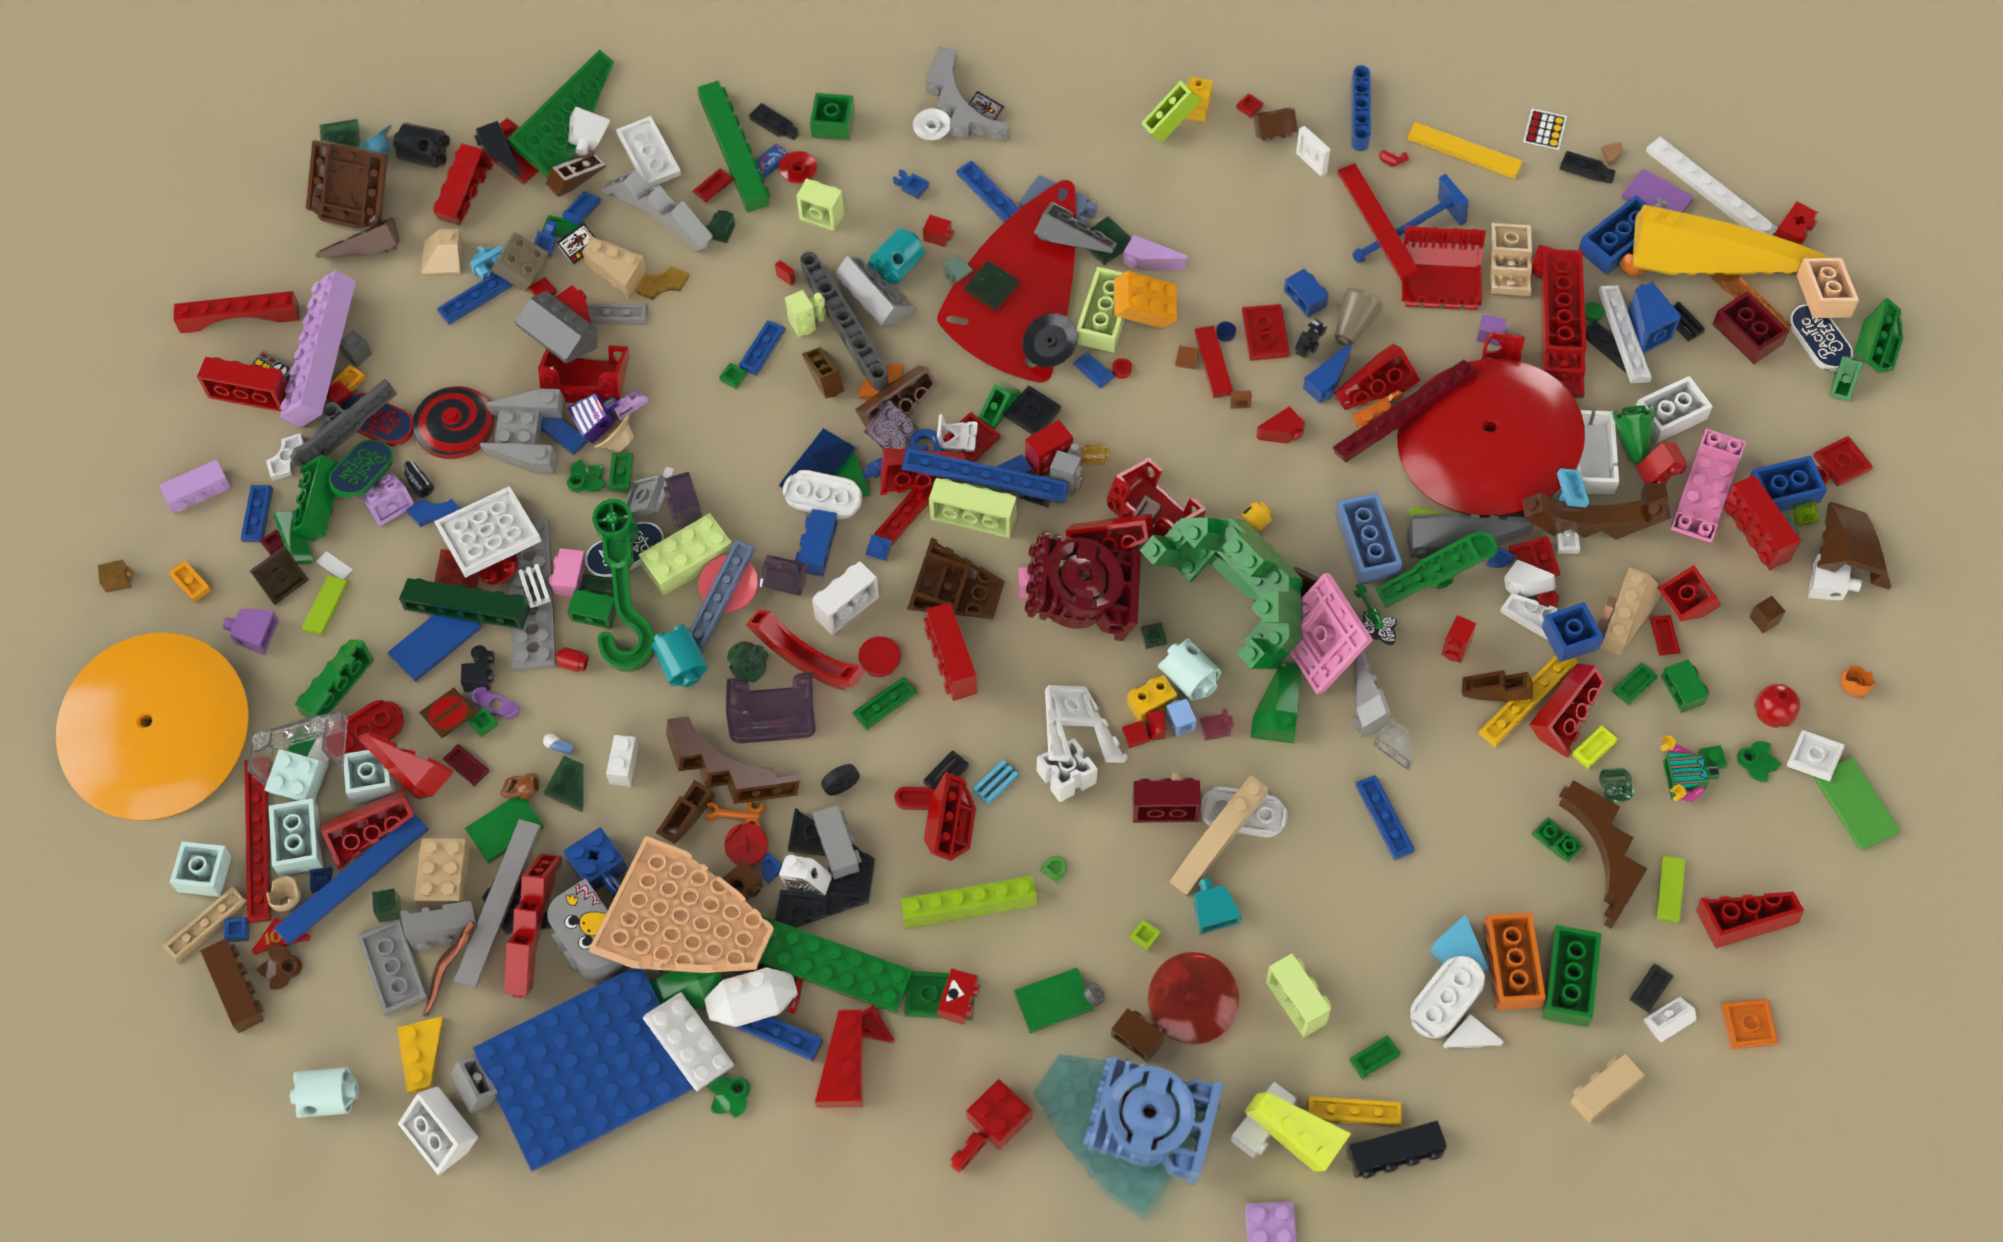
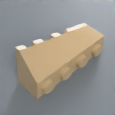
M1628 568L1600 649L1620 656L1638 629L1643 625L1648 615L1655 608L1658 601L1663 597L1658 590L1660 585L1650 574Z

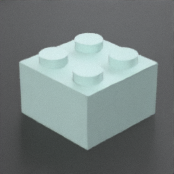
M279 749L265 791L294 801L312 798L316 801L328 765L313 758Z
M369 750L343 754L346 794L352 804L378 800L395 792L394 777Z
M182 841L170 883L179 893L220 897L232 856L225 846Z

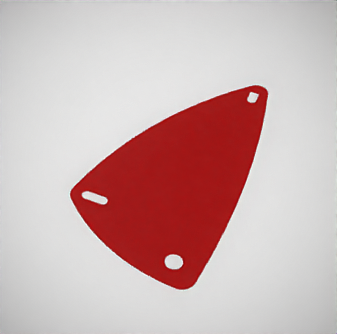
M1069 180L1059 181L1030 200L986 240L967 264L973 269V272L959 282L955 281L937 315V322L941 328L958 345L979 360L1010 375L1041 383L1051 378L1054 367H1028L1025 364L1027 357L1022 348L1023 336L1028 326L1036 318L1045 314L1058 313L1067 317L1073 281L1075 246L1044 241L1034 231L1051 202L1074 214L1073 218L1076 219L1075 185ZM1059 189L1067 190L1065 200H1059ZM947 317L966 318L968 324L950 323L947 321Z

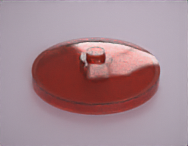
M1185 952L1169 958L1156 970L1148 987L1147 1001L1153 1021L1163 1030L1165 1035L1180 1043L1196 1045L1210 1042L1228 1030L1237 1015L1239 992L1232 973L1218 959L1204 953Z

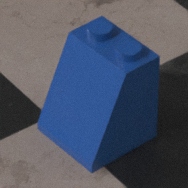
M1653 281L1636 288L1628 313L1644 354L1673 339L1681 316Z

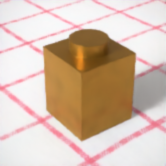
M123 560L98 565L99 583L106 593L131 587L130 579H133L132 569L130 566L127 567Z

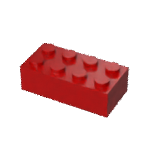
M205 356L197 375L207 397L210 399L282 411L280 406L285 399V388L288 383L283 372L277 368H265L257 364L249 365L236 360L227 361L219 357L211 358Z
M1752 475L1734 483L1724 503L1725 511L1736 522L1738 530L1743 532L1750 547L1755 549L1762 564L1771 570L1791 561L1801 539L1755 475Z
M951 603L926 609L927 617L923 618L926 627L924 630L927 640H931V651L933 657L937 658L939 674L944 678L945 682L943 684L946 694H951L953 701L977 694L976 672Z

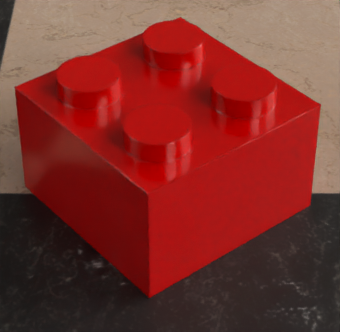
M1059 419L1025 439V459L1036 475L1050 474V466L1057 451L1067 453L1073 444V436Z
M998 1078L966 1110V1117L979 1131H982L989 1137L988 1140L995 1147L1001 1150L1032 1119V1109Z

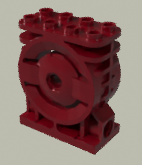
M1047 531L1038 534L1035 543L1031 544L1029 548L1031 562L1028 565L1027 574L1030 575V579L1026 586L1028 600L1025 604V612H1027L1028 617L1033 618L1038 613L1041 620L1050 618L1061 626L1073 629L1087 628L1096 624L1102 632L1114 634V640L1123 641L1138 624L1141 568L1140 549L1133 547L1128 552L1114 548L1110 551L1104 545L1088 538L1066 537L1064 541H1061L1060 534H1055L1052 538H1049V532ZM1061 560H1066L1061 566L1060 571L1058 573L1059 564ZM1104 591V596L1097 599L1095 601V607H1093V600Z

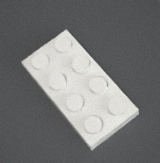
M651 116L616 129L617 136L634 168L651 187L681 175V170Z
M681 992L644 1015V1021L696 1092L734 1067V1063Z

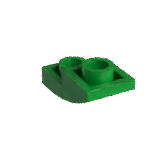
M1549 817L1531 833L1550 851L1566 862H1569L1583 848L1568 831L1564 833Z

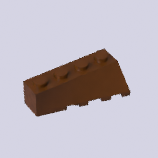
M918 365L856 408L855 411L871 434L882 445H885L888 442V438L901 427L900 424L914 412L913 409L927 397L937 385V382L928 367Z

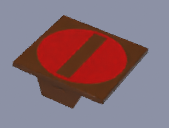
M455 687L419 712L441 738H444L477 714Z

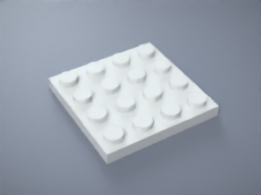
M510 486L434 521L464 577H468L541 542L538 532Z

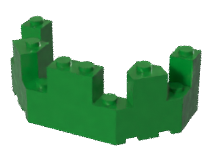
M1209 517L1182 518L1173 525L1165 536L1152 535L1140 549L1153 565L1176 567L1189 582H1193L1218 553L1254 590L1259 598L1250 608L1262 620L1244 639L1246 644L1237 653L1251 669L1275 670L1303 639V630H1301V618H1303V600L1301 599L1302 578L1246 520Z

